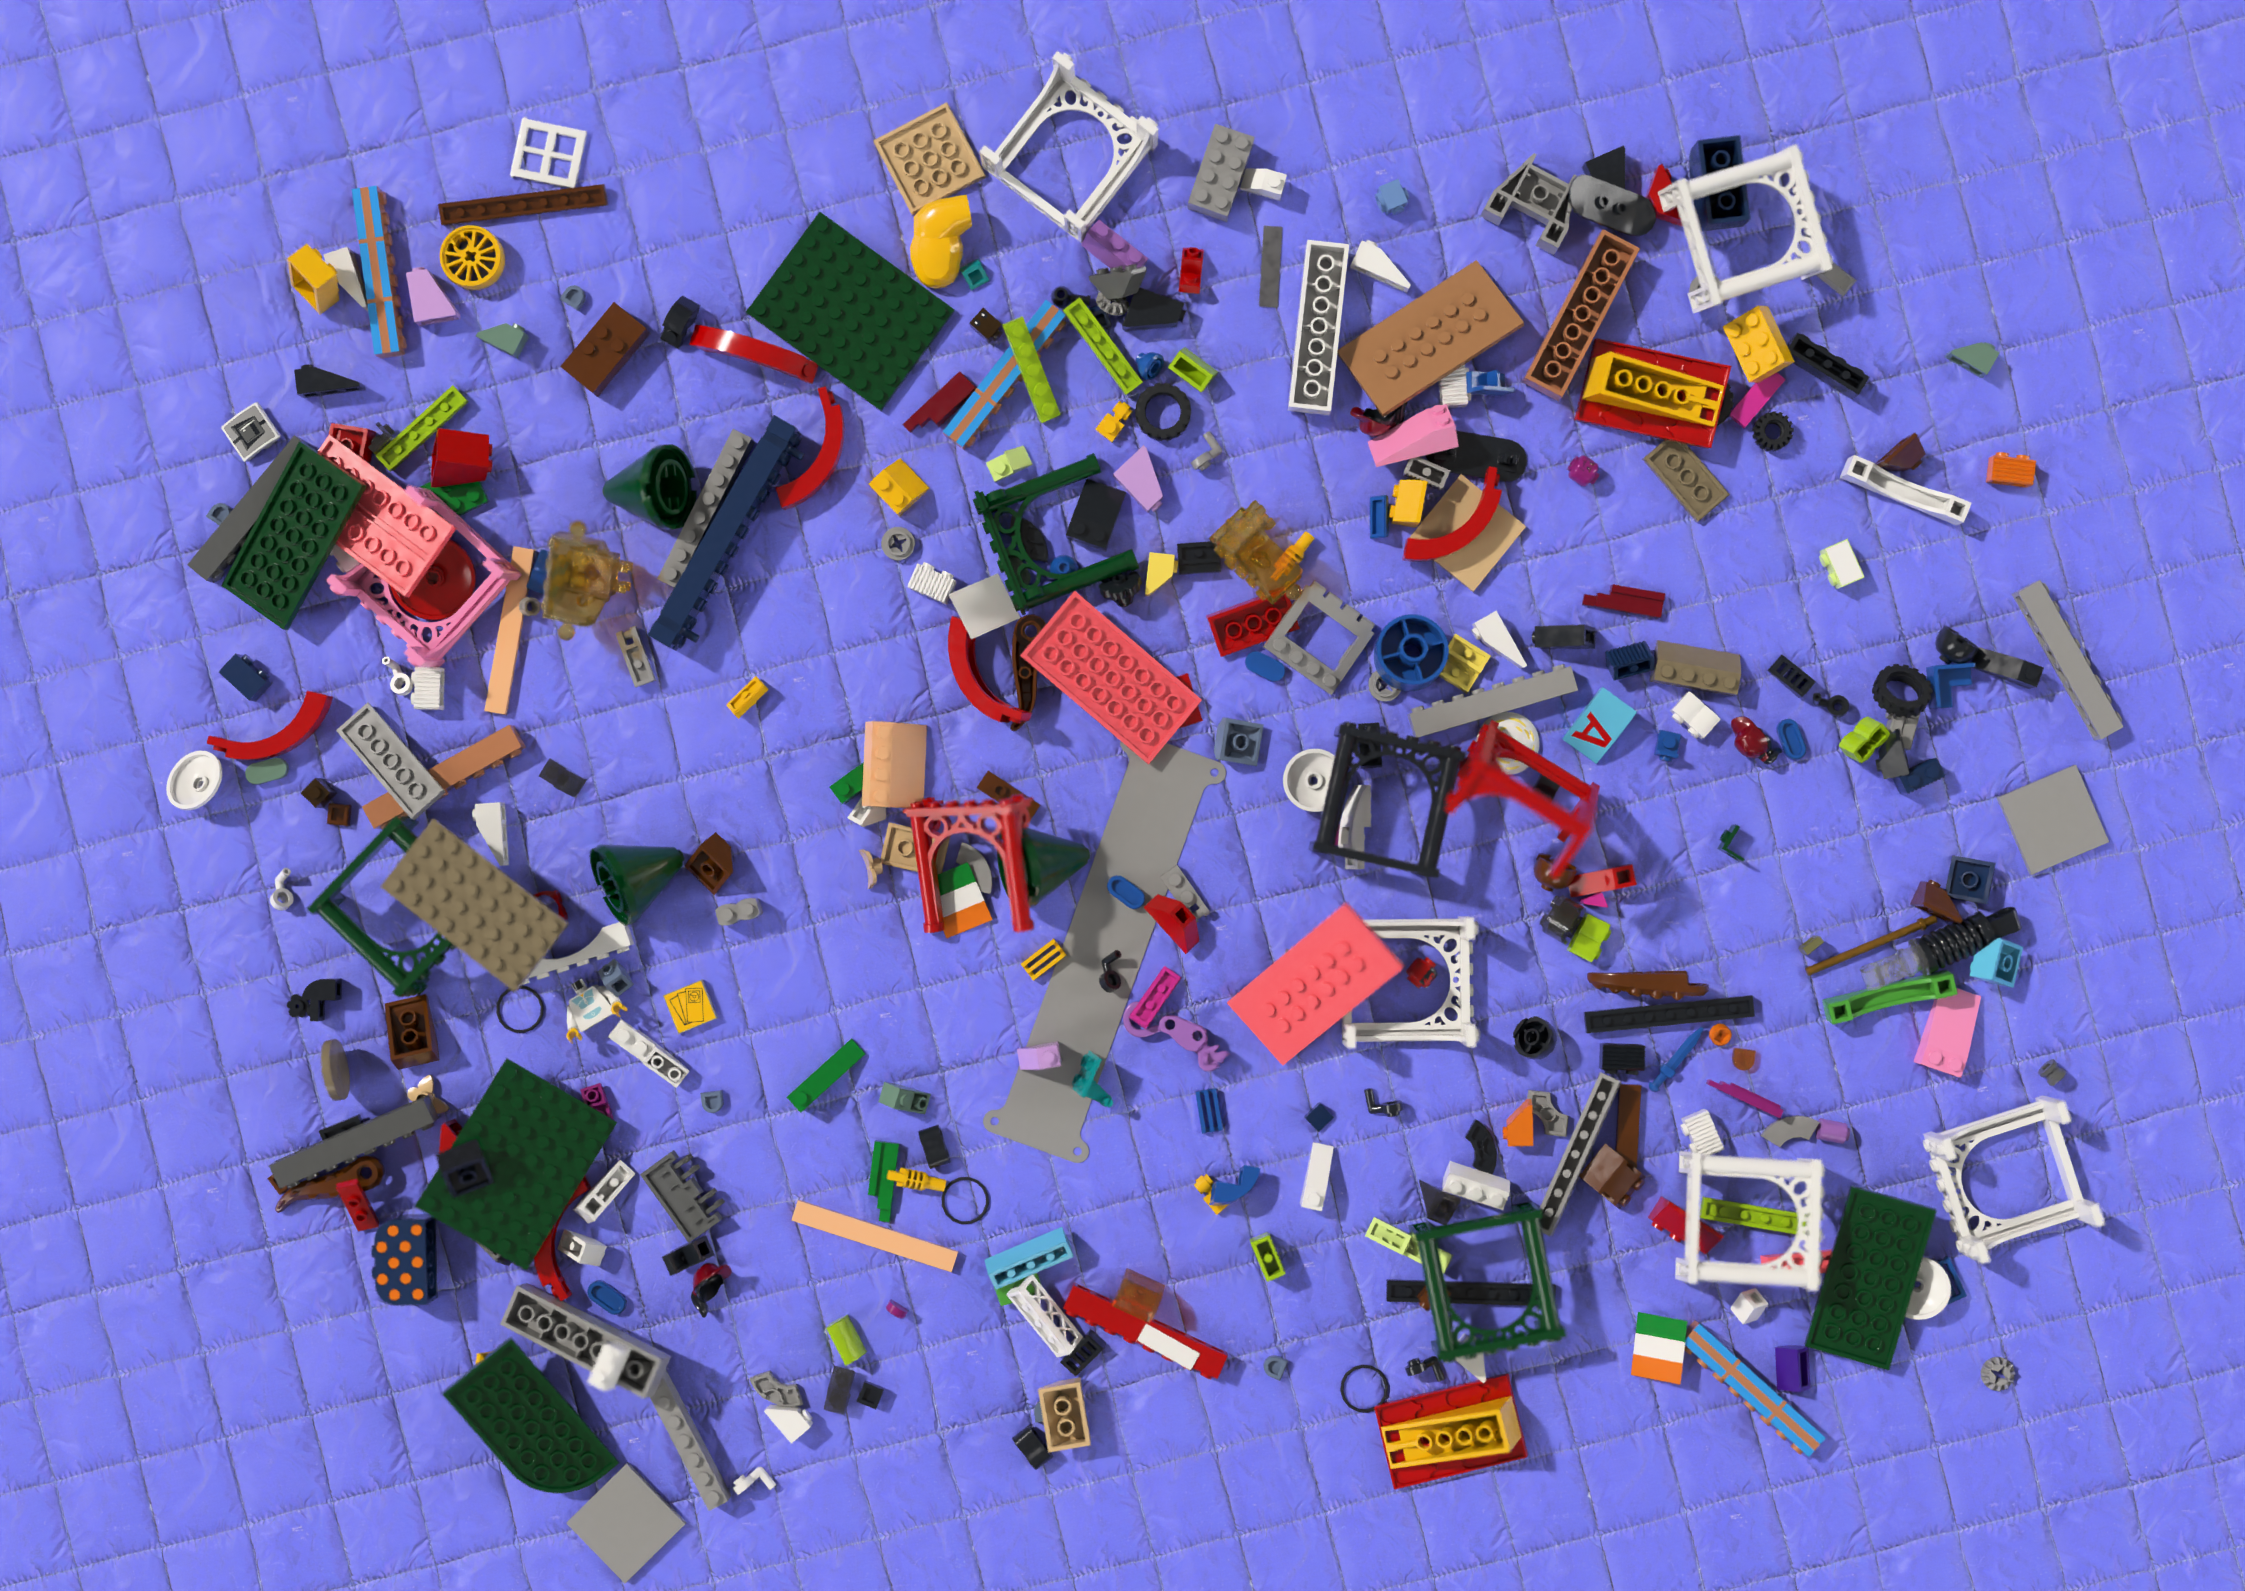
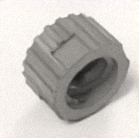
M525 597L519 603L520 612L526 616H535L540 611V603L535 598ZM529 602L532 605L531 611H528L527 604Z

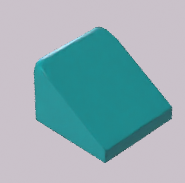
M978 259L960 268L971 291L989 281Z

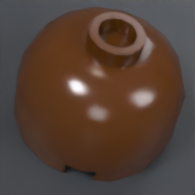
M1539 853L1534 865V876L1542 884L1541 887L1551 892L1553 889L1560 890L1568 887L1577 873L1576 867L1568 863L1556 880L1549 875L1556 859H1550L1552 855Z

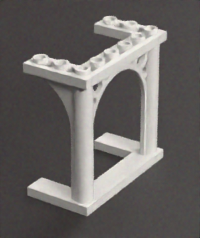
M1057 51L1052 57L1053 72L1033 104L995 153L985 145L979 153L982 166L986 171L1082 244L1087 230L1149 150L1154 151L1158 146L1159 128H1157V123L1149 117L1146 119L1141 116L1137 120L1133 116L1129 118L1123 113L1124 110L1116 103L1112 105L1107 101L1108 98L1102 92H1095L1091 89L1089 82L1083 78L1078 79L1075 76L1074 60L1068 54L1063 53L1062 55ZM1068 91H1073L1076 95V102L1073 105H1069L1065 100V95ZM1058 97H1060V101L1062 103V106L1060 107L1055 106V104L1059 102L1057 100ZM1081 97L1083 98V101L1085 103L1088 102L1087 106H1082L1080 104ZM1074 110L1088 113L1103 123L1112 138L1114 156L1108 173L1079 211L1074 214L1068 210L1063 215L1008 173L1006 169L1047 118L1059 112ZM1102 112L1104 115L1099 117L1098 113ZM1114 124H1117L1116 127L1123 129L1115 131L1113 130L1112 126ZM1122 134H1129L1132 137V141L1128 144H1120L1117 138ZM1120 149L1128 150L1127 153L1124 151L1123 156H1120L1118 153Z
M1797 144L1787 147L1774 155L1689 181H1686V178L1676 181L1658 192L1663 212L1678 208L1701 288L1687 294L1693 314L1721 304V301L1798 277H1801V280L1833 269L1832 256L1826 247V235L1822 232L1820 226V214L1815 209V197L1809 188V176L1807 171L1804 170L1802 164L1803 155L1801 150L1798 149ZM1788 173L1790 181L1786 187H1782L1779 184L1780 176ZM1768 175L1772 176L1773 181L1768 179ZM1747 183H1760L1774 188L1785 197L1794 214L1795 233L1789 250L1779 261L1768 267L1716 282L1692 200ZM1790 188L1793 189L1792 191H1793V193H1794V196H1791V195H1790V193H1789V189H1790ZM1802 228H1804V233L1806 234V236H1802ZM1799 241L1808 243L1809 253H1803L1798 249L1797 244ZM1792 253H1795V255L1798 256L1799 259H1797L1796 257L1794 260H1792Z
M1458 916V919L1364 920L1379 938H1414L1425 941L1436 948L1447 963L1450 973V987L1442 1006L1431 1016L1416 1022L1352 1023L1351 1010L1342 1017V1044L1347 1048H1356V1042L1459 1041L1467 1047H1476V1042H1479V1029H1476V1025L1470 1023V1018L1474 1016V1007L1470 1005V996H1473V984H1470V975H1473V963H1469V954H1473V943L1469 942V939H1474V935L1478 934V922H1475L1473 917ZM1440 935H1444L1440 943H1435L1434 937L1440 938ZM1449 939H1455L1457 942L1455 949L1451 952H1445L1443 949L1445 942ZM1458 953V955L1455 958L1457 963L1453 964L1451 962V956ZM1454 977H1458L1457 983L1453 982ZM1453 996L1458 997V999H1456V1002L1459 1005V1007L1451 1003V999ZM1446 1008H1453L1457 1012L1458 1017L1455 1021L1446 1018L1444 1014ZM1436 1017H1441L1445 1024H1441V1022L1435 1023Z
M2042 1095L2035 1098L2036 1102L1940 1133L1930 1131L1923 1134L1925 1138L1923 1146L1926 1152L1930 1154L1931 1160H1929L1932 1171L1936 1172L1938 1178L1936 1185L1939 1192L1943 1194L1944 1200L1942 1204L1945 1211L1949 1212L1951 1218L1949 1225L1952 1232L1956 1234L1957 1241L1955 1243L1959 1253L1983 1264L1990 1261L1987 1252L1994 1246L2072 1219H2077L2096 1227L2105 1225L2099 1205L2082 1197L2059 1123L2071 1122L2065 1101ZM2042 1120L2068 1200L2008 1219H1997L1982 1214L1969 1202L1962 1186V1167L1968 1153L1975 1145L1986 1138ZM1963 1144H1965L1964 1151H1961L1959 1148L1955 1147V1145H1959V1147H1961ZM1957 1153V1155L1959 1156V1160L1956 1163L1949 1162L1950 1160L1957 1158L1955 1154ZM1948 1166L1955 1168V1175L1951 1176L1950 1173H1952V1171L1948 1168ZM1956 1189H1960L1959 1194H1957ZM1963 1207L1968 1208V1214L1965 1215V1211L1962 1210ZM1976 1215L1979 1218V1224L1975 1229L1970 1230L1968 1228V1221L1972 1216ZM1986 1221L1990 1222V1227L1985 1226Z
M1679 1151V1172L1688 1174L1685 1258L1676 1257L1675 1279L1687 1283L1711 1281L1796 1286L1818 1291V1286L1821 1285L1822 1280L1821 1273H1819V1264L1822 1262L1819 1242H1822L1823 1232L1820 1229V1220L1823 1219V1208L1820 1207V1203L1824 1196L1821 1177H1824L1825 1172L1822 1160L1804 1158L1779 1160L1701 1155V1153ZM1701 1174L1763 1178L1782 1187L1793 1200L1798 1214L1797 1235L1788 1251L1778 1259L1765 1264L1698 1261ZM1790 1177H1794L1789 1185L1785 1184L1784 1178L1790 1180ZM1798 1182H1805L1806 1190L1800 1195L1794 1194V1186ZM1803 1198H1806L1804 1204H1806L1805 1207H1802L1800 1204V1201ZM1802 1221H1806L1805 1227L1802 1226ZM1802 1240L1805 1241V1244H1803L1805 1251L1799 1248V1243ZM1799 1252L1804 1258V1264H1795L1791 1258L1792 1253ZM1787 1260L1791 1269H1787L1788 1266L1781 1267L1782 1262Z

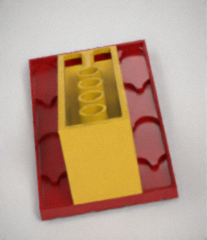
M1596 338L1593 342L1574 420L1692 446L1711 448L1731 366Z
M1508 1373L1488 1377L1484 1383L1476 1380L1445 1389L1413 1395L1408 1398L1385 1402L1374 1407L1394 1490L1527 1458L1528 1456Z

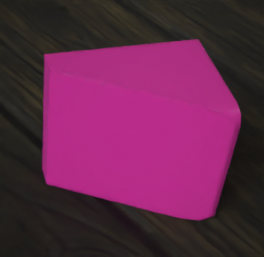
M1601 892L1580 899L1581 904L1608 908L1604 895Z

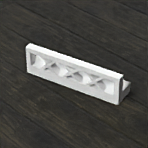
M1033 1274L1027 1276L1019 1287L1010 1289L1006 1294L1056 1357L1070 1355L1083 1338ZM1030 1283L1034 1287L1035 1295H1031L1026 1290ZM1040 1299L1045 1300L1047 1303V1311H1043L1041 1308ZM1053 1315H1057L1060 1319V1327H1056L1054 1324ZM1066 1331H1070L1074 1336L1071 1343L1066 1339Z

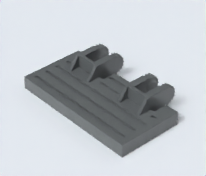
M673 1150L640 1175L685 1239L690 1243L723 1219L718 1211L712 1216L709 1213L725 1203L722 1198L717 1200L711 1207L707 1205L705 1200L716 1194V1188H713L698 1199L697 1196L704 1191L694 1177L687 1182L685 1179L701 1167L698 1164L694 1165L689 1171L684 1173L680 1166L689 1162L693 1156L690 1153L676 1164H673V1161L679 1158L675 1150Z

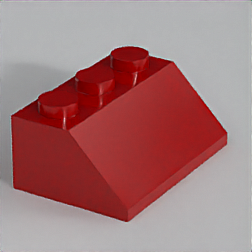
M1661 1196L1648 1216L1653 1221L1651 1225L1660 1231H1663L1665 1228L1671 1232L1669 1236L1679 1243L1681 1240L1685 1241L1686 1212ZM1700 1220L1698 1253L1701 1251L1707 1254L1724 1236Z

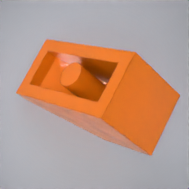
M1526 1099L1506 1119L1507 1127H1503V1139H1507L1508 1146H1533L1531 1099Z

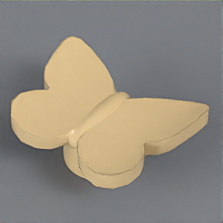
M861 849L858 851L867 867L868 889H872L877 882V875L883 874L882 863L879 857L872 858L869 851Z
M427 1075L419 1082L418 1087H412L407 1092L408 1098L411 1101L429 1095L437 1114L449 1110V1106L441 1099L435 1097L433 1093L434 1080L432 1075Z

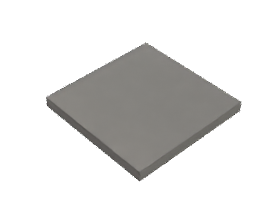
M2076 765L1996 797L2029 875H2033L2109 842Z
M627 1462L566 1524L626 1583L686 1524V1521Z

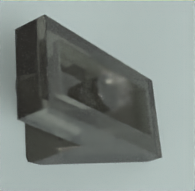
M549 758L539 774V777L551 783L553 787L574 798L578 796L587 781Z

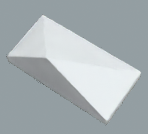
M861 797L847 818L865 827L885 820L886 807L862 806Z

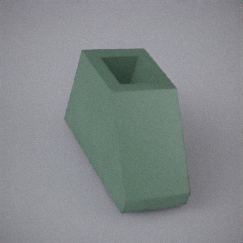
M884 1082L879 1103L893 1109L925 1114L931 1094L903 1085Z

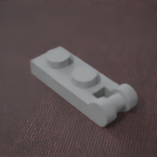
M637 626L630 627V630L625 632H617L616 637L635 688L656 681ZM633 638L634 643L627 645L626 640Z
M1178 865L1160 876L1175 900L1181 901L1191 913L1190 907L1195 903L1197 904L1199 909L1192 913L1196 917V922H1199L1198 919L1202 916L1206 917L1210 914V911Z

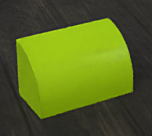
M1186 347L1177 353L1168 366L1170 370L1200 392L1206 389L1218 373L1216 369Z
M848 1314L828 1324L826 1329L845 1366L859 1359L867 1352Z

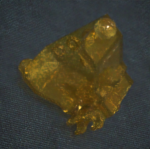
M1256 500L1247 509L1241 507L1208 538L1215 546L1213 550L1221 558L1224 557V564L1231 571L1234 570L1242 580L1245 578L1249 586L1257 590L1255 594L1262 601L1268 600L1273 605L1284 593L1291 600L1299 599L1302 595V589L1296 582L1302 577L1303 569L1265 533V530H1270L1276 525L1275 521L1269 518L1265 513V508L1259 505Z
M582 521L572 522L569 527L570 533L560 531L552 534L548 540L549 557L545 565L547 577L543 584L545 595L541 603V610H543L542 618L563 622V625L558 629V636L564 641H569L574 637L575 629L572 625L590 626L594 624L605 603L610 600V596L616 594V592L625 594L626 591H630L631 587L630 582L620 581L617 578L618 571L622 573L633 571V562L620 560V553L610 551L605 541L585 537L587 528Z

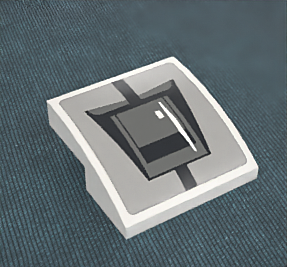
M258 402L242 410L221 427L244 462L250 461L262 449H268L281 437Z

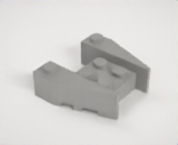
M1534 153L1493 191L1480 216L1499 226L1509 206L1546 225L1535 246L1554 255L1569 228V218L1572 209L1568 202L1569 188L1577 175H1573L1569 184L1532 165L1537 155Z

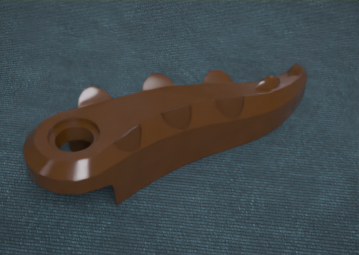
M1034 614L1025 615L1017 621L1012 639V667L1018 697V708L1030 713L1036 702L1038 671L1020 655L1037 636L1036 634L1034 637H1028L1025 634L1026 627L1029 625L1035 626L1038 634L1046 625L1041 617ZM1021 721V724L1013 722L1010 727L1011 731H1017L1026 721Z
M1686 971L1589 972L1587 974V980L1595 988L1607 987L1613 993L1626 991L1628 994L1637 997L1645 994L1650 995L1654 999L1672 996L1675 1000H1680L1683 996H1703L1709 991V984L1688 983Z
M367 1155L356 1159L346 1167L335 1172L304 1180L285 1192L278 1201L275 1211L280 1213L297 1200L340 1197L336 1189L337 1183L358 1179L364 1191L373 1189L380 1185L384 1179V1165L378 1158ZM364 1167H369L372 1170V1176L368 1179L362 1176L361 1171Z

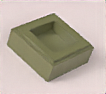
M1813 935L1800 945L1798 949L1802 954L1809 955L1824 941L1820 936Z

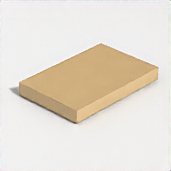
M888 823L880 858L882 864L918 872L912 827ZM951 836L941 844L936 857L937 875L943 872Z

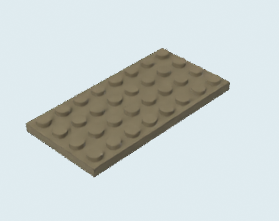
M432 819L380 886L514 992L518 991L569 925L562 917L436 819Z

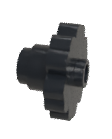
M1128 570L1105 579L1099 585L1100 593L1103 595V598L1110 597L1120 607L1128 606L1133 602L1136 592L1140 591V585L1142 584L1141 576L1137 571L1130 572Z

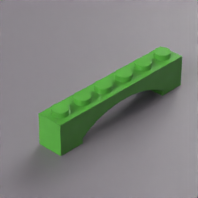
M1942 970L1822 999L1826 1020L1833 1025L1898 1004L1957 995V989L1953 974L1947 970Z

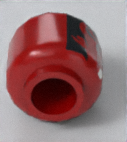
M1419 957L1416 958L1406 970L1407 979L1418 989L1420 987L1427 988L1438 975L1434 969L1436 964L1428 957L1425 960Z

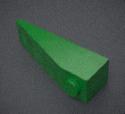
M864 762L830 786V789L841 804H846L862 792Z
M851 1038L787 1096L788 1100L801 1113L865 1055V1052Z

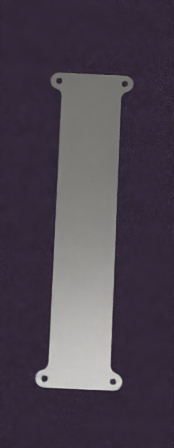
M1120 741L1121 748L1129 757V764L1062 946L1067 955L1056 963L1026 1046L1058 1041L1062 1059L1061 1066L1040 1070H1020L1019 1065L1005 1105L1001 1109L987 1112L983 1118L984 1127L989 1132L1074 1163L1085 1161L1089 1155V1148L1081 1139L1080 1131L1092 1099L1088 1097L1083 1098L1072 1089L1073 1078L1076 1074H1079L1082 1067L1080 1065L1081 1060L1090 1050L1102 1059L1093 1078L1098 1083L1156 923L1144 906L1157 894L1166 896L1168 888L1160 876L1177 865L1204 789L1210 784L1222 782L1226 776V769L1220 762L1168 743L1147 764ZM1213 768L1217 769L1219 772L1216 777H1213L1210 774V771ZM1116 875L1127 879L1144 893V904L1138 909L1127 907L1108 891L1107 884L1109 879ZM1115 950H1119L1121 957L1111 963V968L1119 975L1121 986L1114 992L1109 993L1104 991L1099 983V977L1104 973L1102 959ZM993 1117L998 1118L999 1123L997 1125L991 1124L990 1121ZM1076 1147L1082 1150V1153L1078 1156L1073 1153Z

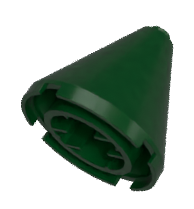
M672 444L654 447L604 484L602 490L607 501L665 530L682 528L696 503L697 490H692L691 478H695L692 465L686 454L679 447Z
M1030 828L1022 829L1021 847L1029 907L1033 908L1084 867L1090 859L1089 849L1083 844ZM1002 833L999 835L1000 840H1003ZM997 850L999 873L1009 898L1005 866Z
M598 845L590 850V864L597 886H602L606 895L603 897L606 905L614 917L624 926L635 923L683 866L684 861L683 853L675 847Z

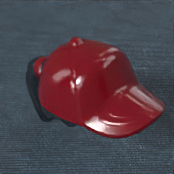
M1408 402L1382 417L1377 409L1366 408L1363 410L1359 407L1352 408L1350 414L1359 419V427L1362 433L1371 437L1381 436L1389 429L1403 422Z
M1740 716L1731 721V727L1736 736L1734 745L1742 755L1748 758H1759L1764 764L1770 765L1776 760L1778 754L1782 752L1780 748H1772L1771 739L1749 718Z
M706 1263L694 1274L691 1300L703 1318L708 1313L706 1302L717 1294L720 1286L725 1283V1279L732 1273L728 1265L718 1267L713 1263Z

